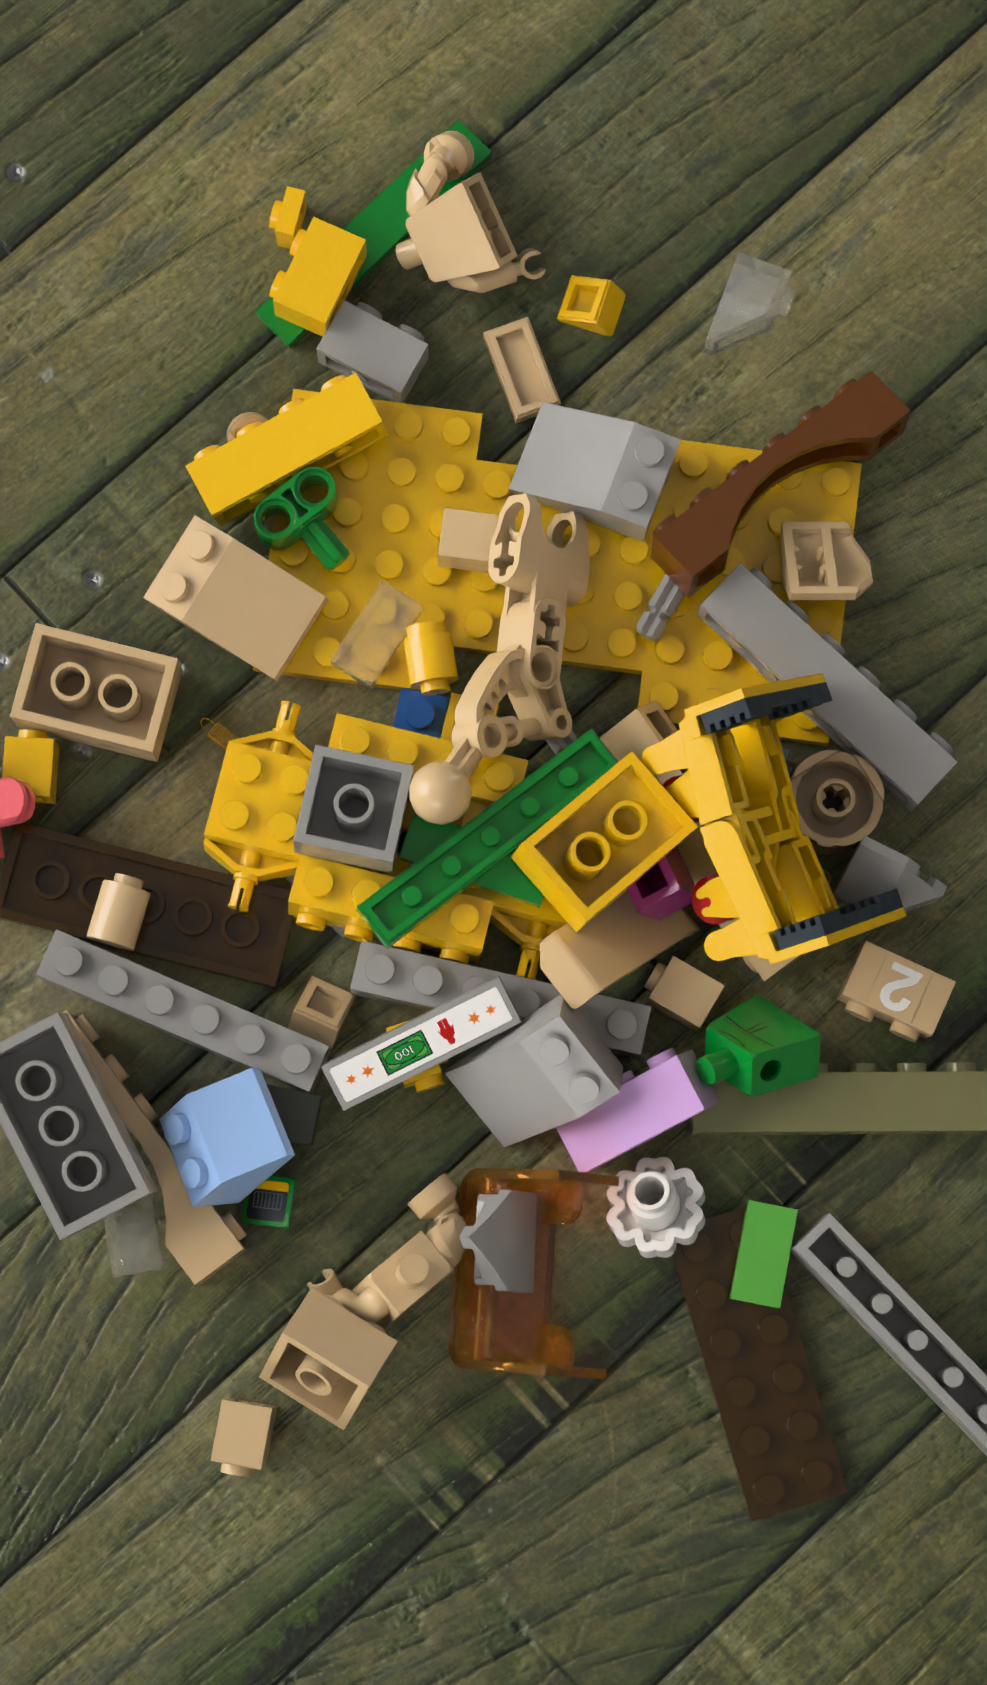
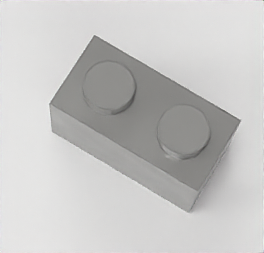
M344 300L316 348L318 363L347 377L356 372L365 388L392 402L404 403L429 358L428 344L424 342V336L410 326L400 324L397 328L382 320V314L368 304L358 302L355 306Z

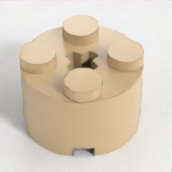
M839 750L820 751L806 758L790 777L800 816V829L803 836L808 835L816 855H837L854 849L864 836L868 837L877 826L884 806V787L875 768L864 758ZM826 794L831 799L837 796L840 797L842 804L839 806L838 812L834 808L826 809L822 803L826 798Z

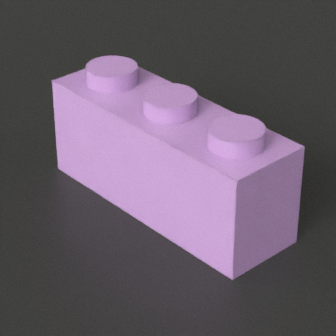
M670 1048L647 1060L646 1063L650 1070L635 1077L632 1070L623 1073L621 1088L618 1094L582 1117L556 1127L580 1175L600 1167L720 1103L712 1086L704 1084L699 1078L696 1071V1061L698 1059L693 1049L676 1055L673 1048Z

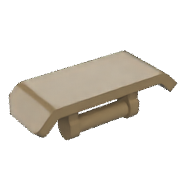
M626 890L577 933L567 923L540 942V968L568 1005L573 1009H578L597 994L685 937L693 935L699 930V927L684 908L660 921L638 913L628 890Z

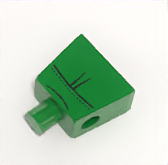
M756 995L709 1023L706 1029L705 1055L696 1061V1071L701 1081L708 1086L724 1080L747 1096L762 1095L819 1076L821 1034L759 995Z

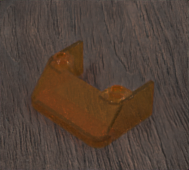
M475 1168L465 1175L460 1186L458 1206L460 1209L459 1215L464 1218L467 1226H474L476 1222L477 1198L479 1194H498L499 1190L537 1193L534 1293L496 1291L494 1285L475 1284L473 1279L475 1255L473 1249L464 1250L460 1262L454 1267L448 1342L451 1360L457 1367L544 1376L606 1379L607 1369L573 1367L575 1347L572 1336L564 1326L549 1324L556 1225H570L578 1219L585 1203V1186H619V1176L561 1169Z

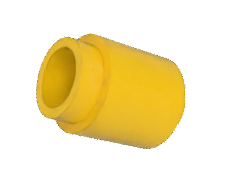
M427 621L408 626L406 628L408 638L404 639L403 643L410 687L421 689V694L424 696L449 692L451 690L450 684L458 681L459 678L452 634L446 632L445 622Z

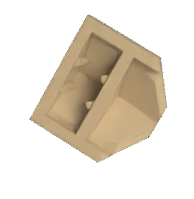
M781 522L782 585L789 600H856L873 584L870 560L852 536V529L847 522Z

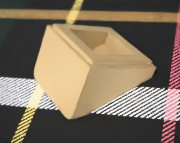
M311 976L293 1010L288 1029L328 1045L332 1049L355 1001L356 995Z

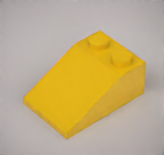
M631 751L521 843L511 858L577 933L689 836L698 826Z

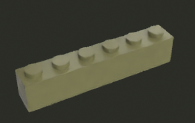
M955 1062L946 1063V1071L927 1072V1063H898L897 1072H878L877 1063L848 1064V1072H828V1064L819 1063L818 1077L758 1096H747L726 1081H720L711 1085L720 1103L689 1119L690 1135L987 1133V1071H976V1063Z

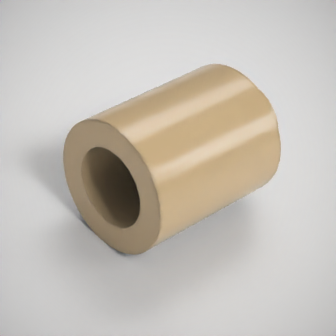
M115 873L113 881L103 880L86 937L111 947L134 951L150 898V893L142 890L144 881L119 873Z

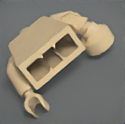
M445 131L433 137L426 144L424 164L419 172L415 168L406 191V211L410 216L406 219V228L411 238L396 245V256L401 266L406 270H410L423 264L429 279L433 282L447 280L454 288L476 293H485L515 283L520 275H524L529 279L542 277L546 271L545 268H539L532 272H528L525 269L527 258L539 255L541 252L533 248H527L517 255L481 172L455 185L440 196L439 193L446 181L456 180L467 174L472 168L474 149L466 136L457 131ZM517 257L516 262L512 263L511 260Z
M443 1173L407 1204L419 1219H433L435 1225L427 1234H424L422 1231L417 1233L366 1276L352 1291L342 1287L332 1269H324L322 1271L326 1279L319 1284L308 1282L307 1286L309 1289L313 1288L323 1295H330L340 1301L345 1309L364 1321L376 1323L383 1329L387 1328L454 1271L453 1268L461 1260L465 1249H463L459 1236L464 1226L467 1225L464 1218L459 1215L460 1209L455 1200L458 1188L446 1173Z

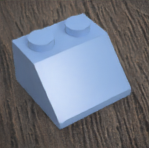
M260 1067L250 1068L185 1095L159 1119L193 1207L239 1203L295 1156Z

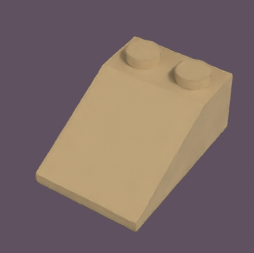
M194 515L143 597L165 614L276 681L282 675L328 601V598L196 515Z

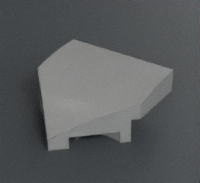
M499 1190L498 1194H479L477 1198L476 1222L474 1226H464L459 1236L463 1249H473L475 1255L473 1279L476 1285H494L496 1291L534 1293L537 1193Z

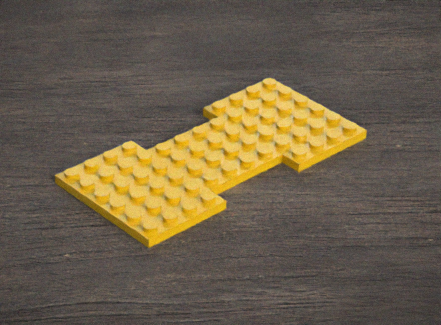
M293 389L292 400L298 398L306 400L319 392ZM371 399L389 436L326 469L332 475L336 484L337 505L335 511L324 521L349 550V557L339 567L328 570L302 539L284 550L270 549L269 561L328 598L327 603L282 675L401 691L402 687L421 691V689L410 687L403 643L404 639L408 638L406 631L408 626L427 621L445 622L446 632L452 634L454 650L487 655L497 652L500 618L504 606L506 586L494 582L489 573L438 566V550L444 508L500 515L508 497L516 495L508 492L518 465L477 460L483 418L482 413ZM681 440L677 456L644 542L586 521L590 554L588 586L585 595L577 605L566 607L562 664L641 675L637 708L657 701L675 727H679V723L685 718L684 709L740 688L770 683L697 616L700 605L740 563L749 571L752 568H756L762 572L773 584L771 591L786 603L789 598L782 585L781 522H847L852 529L853 536L862 463L839 461L817 465L793 474L766 492L751 507L739 524L729 548L725 570L689 598L684 594L671 619H666L667 625L660 639L652 641L640 635L636 631V627L643 612L649 611L647 608L665 575V572L650 557L653 531L668 516L675 515L678 517L688 510L692 500L702 490L708 487L714 490L726 481L728 473L743 460L751 462L762 454V450ZM311 485L304 490L302 497L307 502L319 503L326 498L328 491L323 486ZM539 503L542 511L543 532L546 535L548 525L553 520L555 514L564 512ZM524 507L515 518V529L518 533L524 516ZM275 514L272 532L279 533L284 531L289 526L290 520L284 515ZM572 525L565 529L563 547L571 539ZM790 600L809 617L807 624L820 636L826 633L841 644L846 600ZM253 667V670H254V671H256V672H261V671H259L258 669H256V668ZM803 712L775 722L780 741L827 747L829 744V736Z

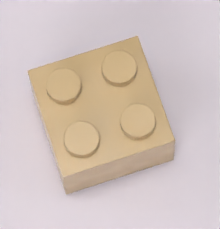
M311 1288L283 1330L259 1378L344 1430L398 1341L388 1336L385 1330L376 1323L364 1321L345 1309L336 1298L330 1295H323Z

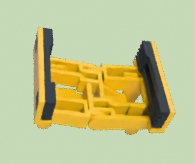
M823 673L740 688L684 709L685 718L679 723L680 730L659 743L647 747L642 753L641 762L653 775L664 774L673 770L689 769L680 776L669 778L662 786L694 822L699 821L700 825L705 824V826L700 827L702 837H704V846L717 873L705 876L694 886L691 896L694 911L704 922L710 924H722L726 921L740 918L728 926L710 933L706 937L704 949L707 956L712 960L723 961L734 957L757 955L758 958L768 959L770 964H774L906 917L897 888L838 907L808 835L803 836L800 829V816L775 722L823 703L833 701Z

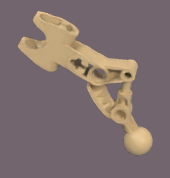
M524 493L509 496L506 500L491 540L488 572L491 579L498 584L506 586L504 606L500 618L497 652L489 654L474 672L455 709V725L451 734L454 748L444 762L435 761L424 765L412 778L408 793L410 802L415 813L426 822L444 825L456 821L465 814L472 796V789L468 778L482 758L497 757L502 754L505 748L519 745L522 738L536 741L565 738L570 734L572 718L566 707L559 677L566 628V607L577 605L585 595L588 586L590 570L589 537L587 523L583 514L575 511L555 514L553 520L548 525L545 535L542 526L541 506L535 496ZM524 507V516L518 533L515 529V518ZM572 525L571 539L563 547L565 529ZM506 693L518 719L515 716L499 718L493 715L496 706Z

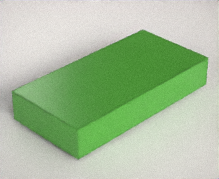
M752 1200L747 1201L729 1299L780 1309L798 1209Z

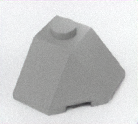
M864 836L853 849L832 893L838 907H842L897 888L906 912L936 902L943 896L947 886L933 877H930L926 883L919 877L921 866L915 861Z

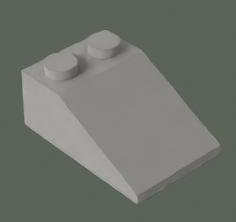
M542 402L508 492L516 495L530 494L535 496L540 504L564 513L575 511L583 514L584 519L588 522L644 542L677 456L681 439L636 422Z
M560 994L522 1019L521 1023L505 1030L447 1068L445 1074L503 1147H507L576 1120L618 1094L621 1088L624 1067L578 1009L571 1008Z

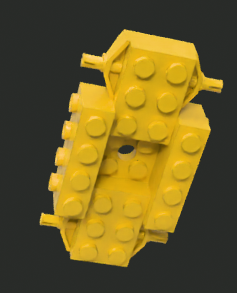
M281 701L276 726L272 731L228 741L204 832V851L234 874L233 879L235 883L230 902L228 903L229 908L237 910L241 892H243L239 909L240 911L248 912L254 885H258V881L295 875L288 900V914L297 918L296 924L298 926L315 931H324L325 925L331 927L334 925L344 928L343 935L349 939L372 943L373 937H378L356 911V908L410 867L412 863L400 860V854L397 853L393 873L391 874L295 853L293 841L313 752L302 744L294 733L301 706L292 703L289 719L286 720L290 701ZM339 713L336 714L328 745L330 748L414 765V774L424 765L431 762H444L454 749L452 741ZM506 754L482 758L468 778L472 789L469 807L465 814L451 823L464 826L523 781L529 760ZM410 798L402 833L408 832L415 813ZM471 885L391 947L419 954L421 949L440 953L439 958L467 965L469 961L478 963L488 925L491 922L497 929L520 945L522 953L515 976L525 977L527 964L530 962L527 978L536 980L540 962V942L567 924V922L545 896L540 908Z

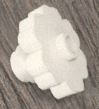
M667 1157L656 1159L642 1158L637 1163L635 1172L631 1170L620 1171L606 1193L612 1206L606 1216L610 1229L615 1233L620 1245L624 1247L636 1245L639 1253L645 1258L656 1256L667 1258L672 1256L676 1250L677 1243L682 1245L694 1243L698 1232L706 1222L703 1211L700 1208L706 1198L703 1187L696 1180L691 1169L680 1168L675 1170L672 1161Z

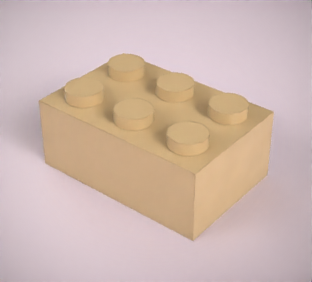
M35 623L10 718L19 728L41 730L51 736L158 762L183 670L178 658Z

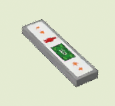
M498 976L322 1064L321 1068L344 1111L521 1023L522 1019L503 981Z

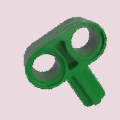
M308 467L297 473L262 500L254 513V524L261 543L273 550H284L302 539L326 569L333 570L343 564L350 555L349 550L324 521L335 511L337 505L336 484L332 475L323 468ZM311 485L323 486L328 491L326 498L319 503L307 502L303 499L302 494ZM274 514L284 515L290 520L289 526L279 533L268 531L264 528V523L268 517Z

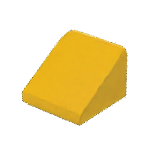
M571 275L557 319L560 322L594 333L612 336L626 295L612 280Z

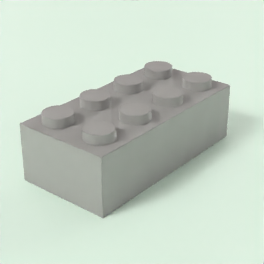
M57 1012L0 1042V1124L59 1240L70 1238L158 1191L67 1013Z

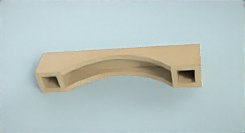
M65 1010L62 1013H67L124 1125L139 1141L153 1164L163 1194L166 1215L165 1245L194 1285L199 1286L246 1250L240 1240L247 1234L230 1211L221 1216L214 1205L192 1206L168 1141L151 1122L159 1115L142 1093L133 1097L125 1087L123 1081L130 1076L112 1053L104 1058L93 1042L99 1039L100 1036L84 1014L75 1019L68 1010Z

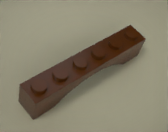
M873 371L869 372L859 381L850 379L838 389L834 395V400L823 408L819 405L811 408L800 419L798 427L785 435L782 432L775 435L764 446L761 455L751 462L743 460L728 473L726 481L714 490L711 487L702 490L692 500L690 508L680 516L670 515L665 518L653 531L650 557L689 598L725 570L729 548L739 524L751 507L766 492L793 474L817 465L844 460L871 459L904 434L911 410Z

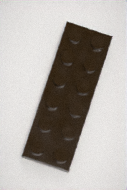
M27 823L14 825L0 876L1 920L53 933L57 929L80 940L108 946L88 939L86 935L103 880L113 881L115 873L128 875L144 881L142 890L150 893L134 951L128 952L276 989L295 919L293 915L288 914V900L291 890L258 882V885H254L248 912H243L239 909L243 892H241L237 910L228 907L235 883L233 875Z
M746 1207L706 1218L705 1225L698 1232L695 1242L690 1245L677 1243L672 1258L750 1520L754 1521L841 1495L848 1491L786 1285L784 1284L780 1309L729 1299Z

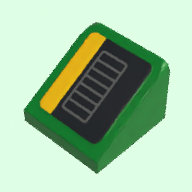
M270 1176L244 1198L241 1223L290 1229L297 1180Z

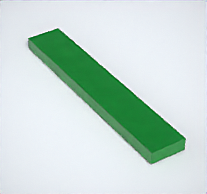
M457 120L447 131H457L466 136L474 149V162L467 174L451 182L446 181L439 193L440 196L455 185L473 176L492 158V151L460 120ZM424 153L343 228V230L366 240L367 256L350 291L396 249L398 243L403 242L410 235L406 228V219L410 217L406 211V191L415 168L419 172L424 164ZM270 297L256 311V315L290 349L309 330L275 316L274 298Z
M591 728L358 905L356 911L388 949L514 853L521 843L619 761Z

